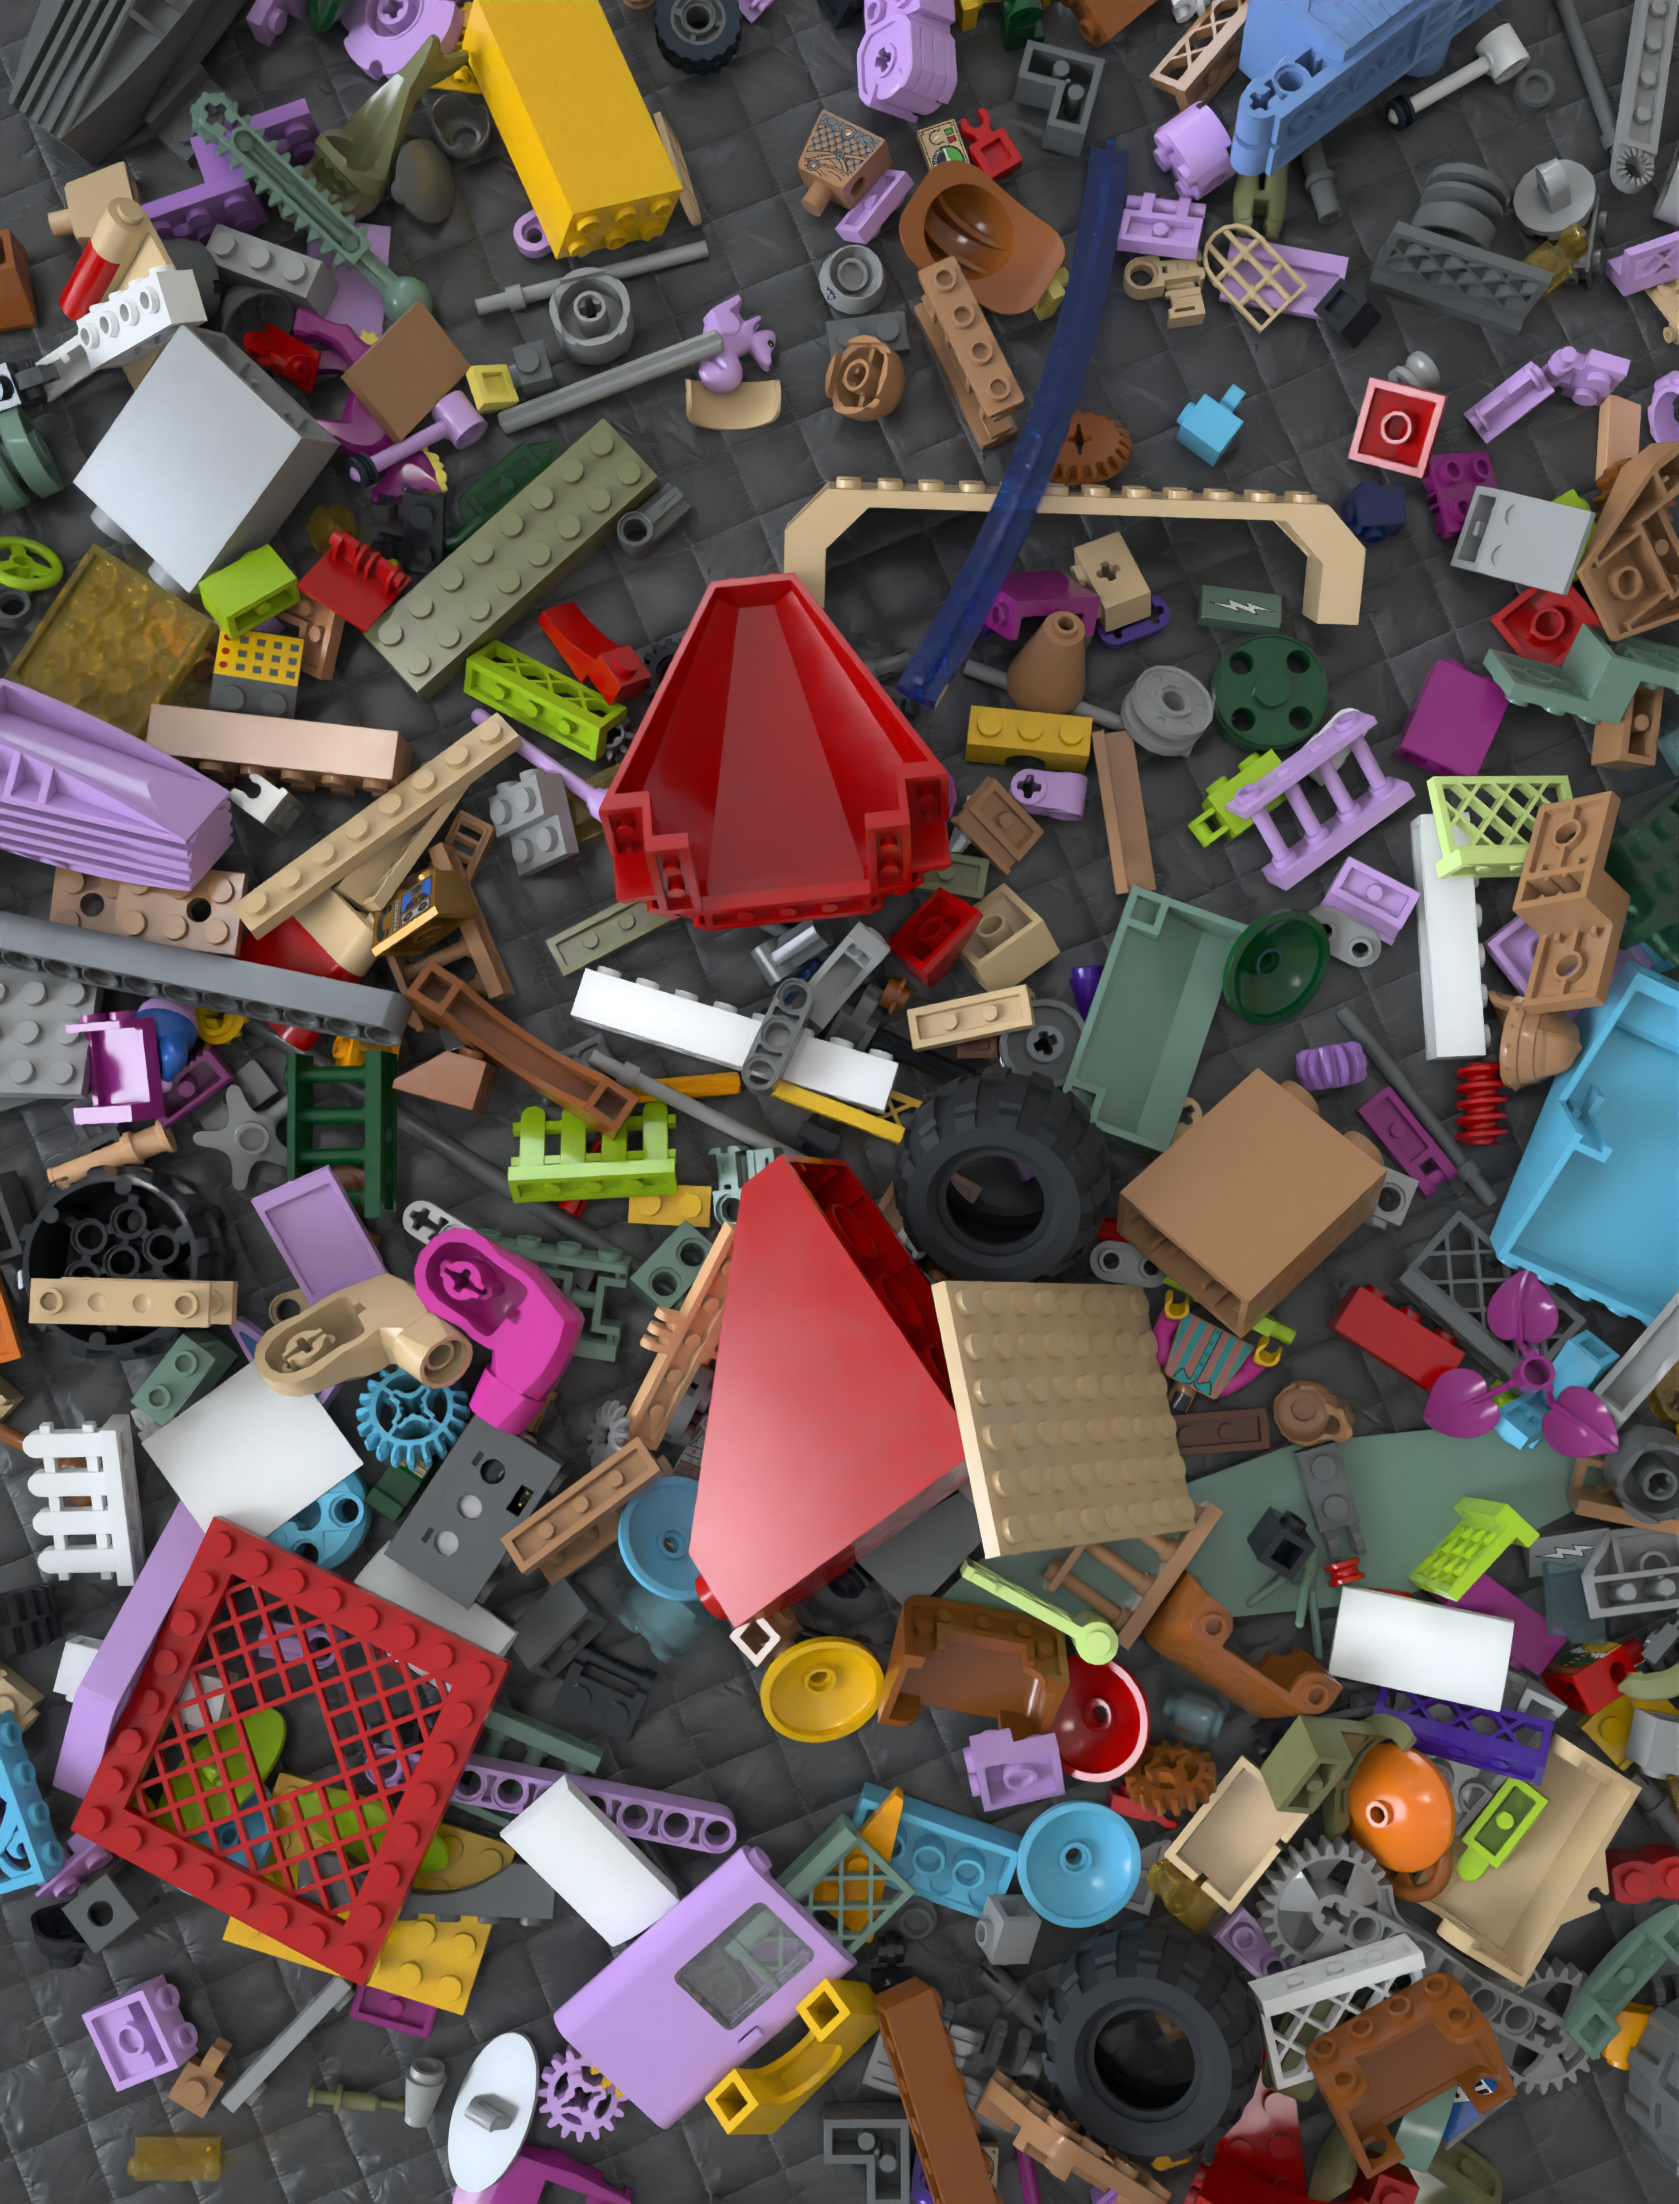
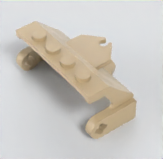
M1554 1733L1550 1741L1541 1786L1529 1783L1547 1797L1551 1803L1503 1866L1496 1869L1490 1865L1484 1875L1475 1881L1462 1879L1456 1869L1457 1861L1468 1848V1845L1461 1839L1494 1798L1493 1796L1459 1837L1454 1835L1451 1843L1454 1865L1447 1887L1434 1899L1417 1902L1443 1919L1436 1930L1443 1939L1523 1988L1559 1927L1564 1923L1600 1909L1601 1905L1597 1901L1588 1899L1589 1891L1594 1887H1598L1599 1891L1604 1895L1609 1894L1605 1850L1642 1789L1625 1776ZM1541 1740L1534 1747L1535 1749L1539 1750ZM1505 1779V1781H1504V1782L1500 1785V1787L1495 1791L1494 1796H1495V1795L1497 1794V1792L1501 1789V1787L1504 1785V1783L1507 1781V1779ZM1423 1870L1418 1871L1414 1877L1417 1885L1428 1881Z

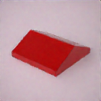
M1370 377L1348 458L1411 476L1425 478L1448 396L1415 385Z
M1572 584L1567 596L1529 587L1490 619L1519 656L1557 666L1564 663L1583 623L1603 628L1598 616Z

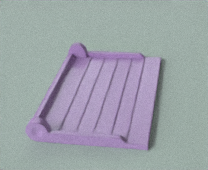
M355 222L353 226L356 229L365 225L369 228L366 236L372 243L369 249L388 267L392 228ZM318 241L311 244L308 243L306 256L322 261L339 284L324 318L334 323L350 325L358 337L361 336V331L365 330L368 333L374 331L377 337L380 338L383 335L384 323L383 295L354 267L351 271L345 266L333 270L331 264L334 256L329 253L321 257L319 251L322 245Z

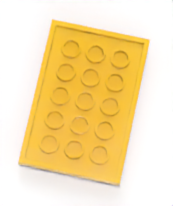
M281 1771L272 1797L276 1798L318 1781ZM326 1785V1786H325L326 1789H336V1790L346 1791V1790H343V1789H340V1788H337V1787H334V1786H331V1785ZM289 1800L275 1804L277 1829L296 1823ZM442 1821L436 1834L444 1841L450 1851L448 1865L443 1870L437 1872L418 1873L412 1887L430 1890L450 1889L480 1882L511 1864L516 1851L505 1840ZM307 1826L314 1849L332 1843ZM298 1829L280 1836L287 1859L305 1852ZM272 1848L271 1854L263 1868L278 1863L274 1848ZM355 1855L363 1864L370 1862L367 1859ZM299 1862L289 1865L296 1889ZM280 1869L262 1875L286 1888ZM350 1911L337 1914V1916L347 1920ZM418 1914V1919L412 1921L397 1920L367 1986L463 2016L493 1924L478 1923V1916H461V1921L438 1922L435 1921V1914ZM230 1916L222 1940L339 1976L336 1972Z

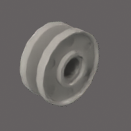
M1156 665L1146 669L1122 701L1121 717L1125 729L1133 740L1146 750L1162 756H1178L1188 752L1210 724L1214 707L1206 688L1189 672L1174 666Z

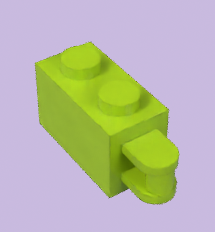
M1272 749L1263 756H1260L1257 751L1237 766L1241 771L1231 780H1228L1224 775L1205 790L1209 795L1201 804L1205 812L1187 826L1204 848L1208 847L1222 835L1230 843L1255 824L1251 816L1248 819H1244L1228 812L1225 804L1235 798V794L1240 788L1257 782L1282 763ZM1284 792L1265 805L1268 813L1288 800ZM1208 818H1211L1219 828L1215 833L1212 832L1205 822Z
M1509 1777L1461 1839L1468 1845V1848L1457 1861L1456 1869L1459 1876L1466 1881H1475L1484 1875L1490 1865L1496 1869L1501 1868L1551 1801L1528 1782Z

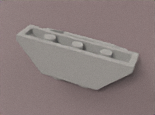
M1640 1527L1604 1531L1581 1575L1590 1619L1679 1609V1535Z

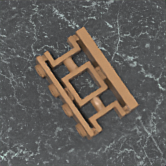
M950 256L918 272V279L925 295L921 297L922 303L914 306L913 314L981 452L1018 435V428L1012 414L1016 413L1017 406L1023 404L1024 396L956 258Z

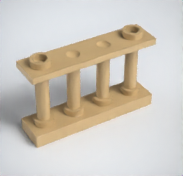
M61 1277V1279L31 1278L29 1323L209 1328L210 1324L233 1325L236 1324L238 1281Z

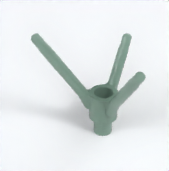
M1316 1546V1549L1293 1580L1281 1574L1248 1599L1246 1605L1252 1608L1287 1582L1298 1586L1299 1594L1295 1625L1298 1628L1304 1626L1308 1600L1316 1659H1322L1323 1643L1316 1593V1575L1319 1569V1564L1316 1562L1321 1550L1318 1546Z

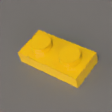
M678 1185V1195L629 1197L628 1223L680 1226L686 1220L693 1227L710 1228L713 1187Z

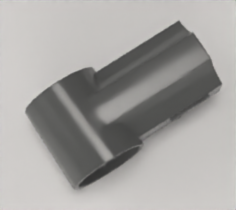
M667 483L636 511L628 512L620 518L617 525L619 548L624 556L632 560H642L648 557L653 551L654 545L692 512V507L676 486ZM638 530L642 531L646 536L644 539L634 542L627 539L626 535L631 531Z
M821 919L803 921L784 935H777L753 949L750 954L769 986L773 988L797 975L802 970V965L834 945L833 933L827 923Z

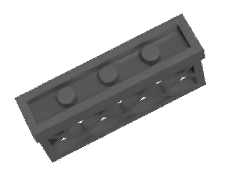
M1397 221L1385 245L1382 244L1378 251L1366 287L1516 337L1521 331L1525 317L1549 287L1554 273ZM1405 240L1410 241V242H1413V243H1412V244H1407V243L1405 242ZM1446 253L1452 256L1446 257L1444 254ZM1427 255L1430 259H1426L1420 256ZM1463 268H1466V269H1467V271H1465V272H1464V271H1461V270H1458V269H1463ZM1504 281L1506 284H1500L1497 282Z
M1457 1210L1390 1285L1442 1331L1454 1337L1460 1347L1504 1384L1512 1380V1371L1515 1365L1522 1361V1359L1519 1358L1516 1339L1500 1340L1487 1330L1485 1313H1487L1488 1307H1485L1483 1284H1502L1511 1277V1270L1517 1274L1525 1270V1268L1519 1266L1518 1269H1513L1502 1263L1503 1278H1482L1480 1256H1496V1252L1489 1238L1490 1236L1460 1210ZM1457 1224L1470 1234L1472 1250L1450 1251L1449 1233ZM1442 1242L1443 1251H1434ZM1479 1242H1480L1486 1249L1479 1250ZM1472 1256L1474 1279H1453L1451 1257ZM1428 1257H1443L1446 1280H1430L1418 1268ZM1539 1280L1552 1296L1557 1310L1571 1322L1561 1334H1552L1547 1339L1555 1340L1549 1348L1547 1347V1340L1539 1343L1540 1355L1552 1361L1566 1342L1586 1322V1319ZM1475 1284L1477 1308H1462L1455 1301L1454 1285ZM1438 1286H1446L1447 1294ZM1478 1313V1321L1470 1314ZM1501 1341H1510V1349ZM1517 1387L1510 1389L1515 1395L1525 1393Z

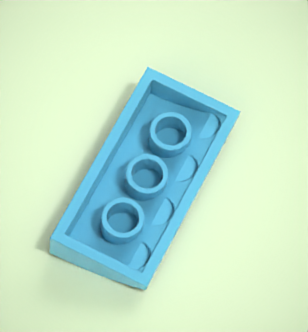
M865 1781L852 1818L857 1831L890 1795L892 1790ZM903 1795L904 1802L890 1863L915 1887L916 1892L913 1896L924 1897L936 1904L981 1919L987 1896L1005 1895L1017 1866V1855L1022 1835ZM886 1880L885 1886L901 1890L892 1880Z

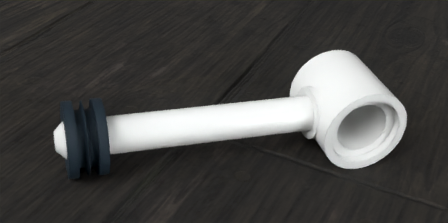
M1506 23L1488 33L1475 47V52L1479 59L1410 98L1401 93L1385 103V113L1392 128L1400 132L1411 126L1416 121L1417 112L1483 74L1490 75L1495 84L1504 83L1518 74L1529 63L1531 57L1512 26Z

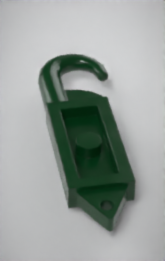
M554 440L528 445L521 442L463 491L458 500V508L466 524L453 535L446 537V551H455L548 468L555 453L557 442ZM546 446L551 447V451L548 453L544 452Z

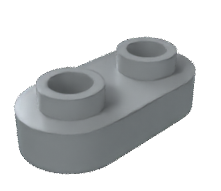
M1320 905L1309 911L1308 914L1316 918L1321 924H1328L1332 928V931L1327 934L1330 944V955L1355 967H1365L1377 960L1381 952V938L1377 930L1372 926L1329 905ZM1362 942L1368 946V949L1363 953H1357L1352 947L1356 943Z
M1111 1240L1102 1241L1096 1244L1089 1253L1088 1265L1094 1276L1104 1281L1154 1288L1163 1284L1162 1280L1165 1275L1159 1268L1153 1275L1146 1274L1144 1264L1149 1259L1130 1243ZM1108 1253H1113L1117 1257V1265L1112 1269L1106 1268L1103 1263L1104 1256Z

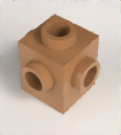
M787 1608L738 1627L729 1637L756 1667L774 1661L787 1649L796 1645L794 1641L804 1628L796 1621L794 1612Z

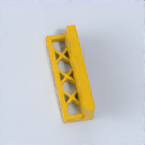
M783 1080L777 1090L770 1094V1096L814 1113H819L822 1116L897 1145L900 1144L906 1129L902 1126L897 1113L911 1107L918 1109L921 1103H923L920 1100L892 1090L888 1102L890 1112L876 1117L866 1113L862 1108L858 1107V1109H855L845 1103L837 1102ZM891 1099L905 1105L895 1109ZM893 1116L896 1124L884 1119Z

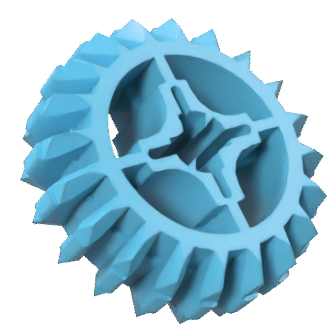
M394 1364L396 1372L390 1374L388 1370L382 1369L379 1372L382 1381L378 1382L369 1379L367 1386L371 1393H360L359 1401L363 1407L356 1411L357 1420L362 1422L357 1427L359 1435L367 1437L364 1441L367 1450L377 1449L376 1457L379 1461L382 1462L391 1456V1465L396 1469L403 1460H407L408 1468L413 1471L417 1466V1460L421 1459L424 1460L426 1467L430 1468L433 1465L431 1456L437 1454L439 1458L445 1460L448 1456L445 1446L453 1448L459 1439L457 1435H462L467 1427V1424L464 1422V1420L470 1418V1408L464 1406L469 1401L467 1392L459 1391L462 1387L459 1379L449 1387L438 1389L427 1387L402 1370L397 1364ZM409 1389H417L411 1393H403V1391ZM438 1396L447 1405V1413L442 1423L436 1421L435 1414L431 1412L435 1407L434 1400ZM385 1405L391 1407L392 1414L395 1415L392 1421L393 1427L388 1433L380 1425V1417ZM420 1410L421 1415H416V1413ZM406 1413H411V1415H409V1417L407 1418ZM415 1435L426 1436L416 1440H408Z

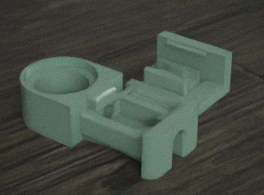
M746 1145L712 1148L709 1151V1155H716L719 1191H712L714 1215L721 1226H723L725 1221L733 1224L737 1223L728 1215L727 1207L729 1202L733 1198L740 1201L742 1185L783 1154V1147L750 1150Z

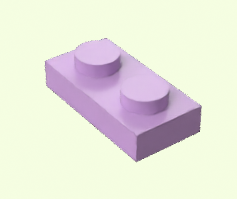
M887 169L862 199L849 210L835 230L844 241L867 245L869 241L879 234L882 224L889 215L902 205L905 195L915 183L906 171Z

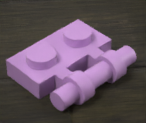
M1144 192L1143 196L1128 195L1126 209L1123 212L1118 234L1117 251L1196 260L1207 204L1191 202L1192 198L1181 196L1179 201L1156 198V193Z
M1567 346L1557 350L1550 357L1548 364L1541 368V371L1553 389L1556 387L1563 388L1561 395L1572 398L1579 405L1599 406L1627 376L1631 360L1591 349L1587 355L1576 352L1573 347Z

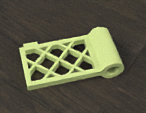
M968 1557L960 1564L959 1569L963 1578L1068 1634L1080 1657L1087 1663L1094 1665L1105 1664L1116 1655L1119 1646L1118 1637L1112 1626L1100 1613L1088 1610L1074 1616Z

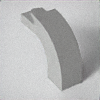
M860 921L808 981L813 991L815 1006L806 1028L815 1032L814 1037L825 1028L856 988L891 950V947L876 930L866 927ZM800 991L788 1007L791 1009L801 1008L806 1003L807 996Z

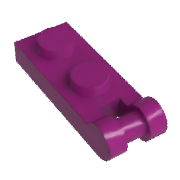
M1390 1085L1382 1088L1354 1111L1405 1175L1419 1181L1416 1192L1424 1200L1436 1193L1435 1188L1443 1181L1449 1183L1458 1175V1171ZM1429 1159L1433 1169L1425 1175L1419 1166Z

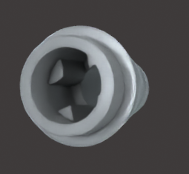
M418 2057L412 2061L411 2066L405 2072L404 2120L409 2126L422 2128L429 2124L447 2081V2075L444 2072L445 2065L436 2058Z

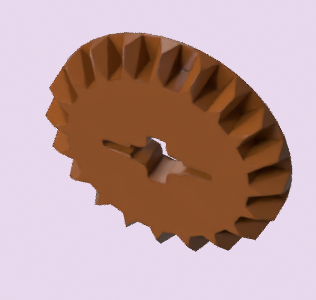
M1077 409L1073 414L1061 411L1058 418L1047 416L1045 423L1036 424L1035 431L1029 434L1027 444L1028 461L1034 470L1049 480L1067 485L1094 484L1115 476L1127 465L1132 452V440L1129 438V430L1122 428L1121 421L1111 420L1109 414L1097 416L1094 410H1091L1089 413H1081ZM1077 440H1080V443L1083 444L1082 455L1078 454Z

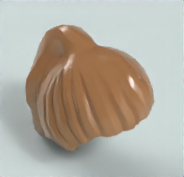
M1295 1380L1288 1386H1284L1282 1391L1275 1396L1274 1405L1272 1406L1274 1420L1281 1434L1288 1441L1296 1445L1314 1446L1328 1440H1333L1337 1443L1347 1442L1353 1436L1351 1426L1355 1423V1418L1349 1403L1343 1399H1338L1326 1386L1315 1381Z

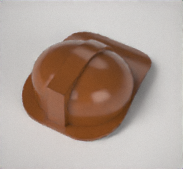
M950 160L934 166L922 180L900 219L899 232L903 248L919 270L954 256L978 305L1000 315L1015 316L1033 309L1044 295L1065 258L1063 240L1050 225L1018 203L980 168L964 161Z

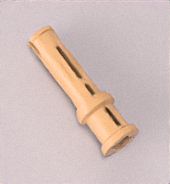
M156 1120L155 1125L136 1133L131 1131L123 1133L119 1138V1142L54 1168H48L47 1176L50 1183L56 1180V1184H71L88 1176L87 1171L91 1167L101 1165L124 1166L126 1164L138 1167L145 1164V1159L164 1151L169 1153L177 1151L176 1139L171 1128H164Z

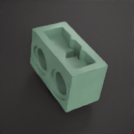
M685 1220L629 1278L627 1289L654 1313L658 1306L680 1311L713 1244ZM685 1251H694L700 1256L702 1263L695 1267L688 1266L683 1263L680 1254ZM657 1280H666L672 1284L674 1293L669 1296H661L654 1291L652 1284Z

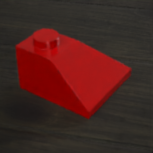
M939 887L886 942L891 947L889 952L912 977L931 988L936 981L942 979L947 974L948 969L959 958L984 915L978 909Z

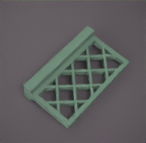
M844 1813L775 1879L805 1910H808L812 1917L813 1910H838V1930L827 1931L842 1946L843 1940H849L843 1947L851 1955L916 1892L915 1887L856 1830L855 1823ZM858 1846L868 1856V1871H844V1857ZM874 1863H875L882 1871H874ZM838 1864V1871H831ZM844 1880H868V1900L843 1901ZM873 1880H892L901 1889L891 1900H873ZM820 1881H838V1901H813L814 1887ZM808 1894V1901H801ZM758 1902L753 1904L723 1931L724 1949L735 1959L740 1957L772 1990L783 1981V1970H796L806 1961L783 1960V1940L801 1939L793 1931H783V1921L764 1903ZM843 1910H868L867 1923L860 1930H843ZM873 1910H880V1911L873 1917ZM778 1924V1931H771ZM778 1940V1960L760 1961L751 1952L760 1941ZM808 1946V1958H809V1957H811V1956L813 1955V1951H812V1949ZM770 1970H778V1978Z

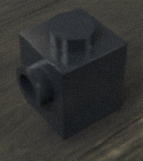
M1271 1506L1247 1537V1541L1257 1560L1290 1580L1294 1579L1316 1549V1546L1305 1530L1307 1524L1299 1516L1288 1510L1282 1514Z

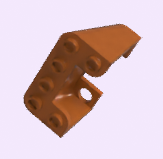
M1443 1972L1425 1976L1317 2037L1308 2045L1305 2052L1307 2065L1355 2161L1367 2180L1405 2159L1403 2152L1386 2128V2125L1445 2091L1459 2085L1480 2115L1517 2095L1490 2023L1459 1982L1452 1975ZM1492 2078L1498 2082L1496 2090L1490 2094H1479L1475 2091L1476 2084L1482 2079ZM1372 2142H1382L1386 2145L1384 2154L1375 2159L1367 2158L1364 2151L1365 2147Z

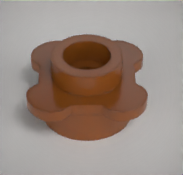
M891 976L878 1004L889 1010L887 1015L892 1016L894 1009L903 1011L912 989L905 986L908 977L904 976L902 981Z

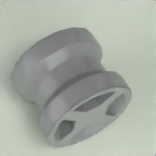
M1421 351L1412 353L1407 358L1404 366L1395 367L1388 375L1391 381L1415 385L1425 389H1432L1440 381V374L1436 365Z

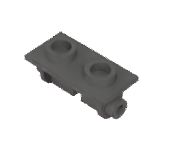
M1596 195L1595 205L1590 212V219L1586 225L1573 235L1565 237V242L1579 241V245L1563 246L1559 275L1562 277V283L1574 285L1578 283V279H1586L1588 290H1592L1594 274H1601L1603 249H1598L1600 236H1607L1609 211L1602 210L1600 195Z

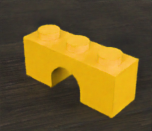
M971 705L964 761L1004 765L1008 757L1026 755L1043 760L1045 762L1044 769L1084 773L1090 754L1093 718Z

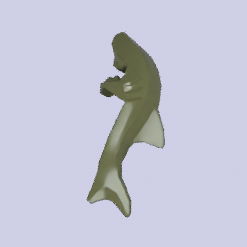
M434 34L430 35L407 64L375 92L342 129L332 128L326 130L314 140L316 144L314 155L309 163L304 166L302 177L305 180L315 177L317 179L315 189L319 193L328 190L330 192L328 202L331 205L341 202L343 206L340 213L344 217L353 214L355 216L354 223L369 215L381 203L390 188L396 173V161L401 144L405 141L420 139L415 133L406 130L415 103L431 86L454 74L464 66L470 57L468 51L442 53L439 37ZM278 204V208H279V212H280V216H281L282 211H283V208ZM292 216L285 219L286 221L291 222L293 224L296 223V220Z

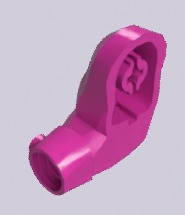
M452 1228L434 1236L420 1252L414 1269L416 1294L428 1311L459 1326L473 1340L492 1350V1363L486 1365L469 1406L478 1417L496 1429L513 1435H521L547 1402V1395L565 1374L580 1342L585 1319L583 1313L539 1266L474 1230Z

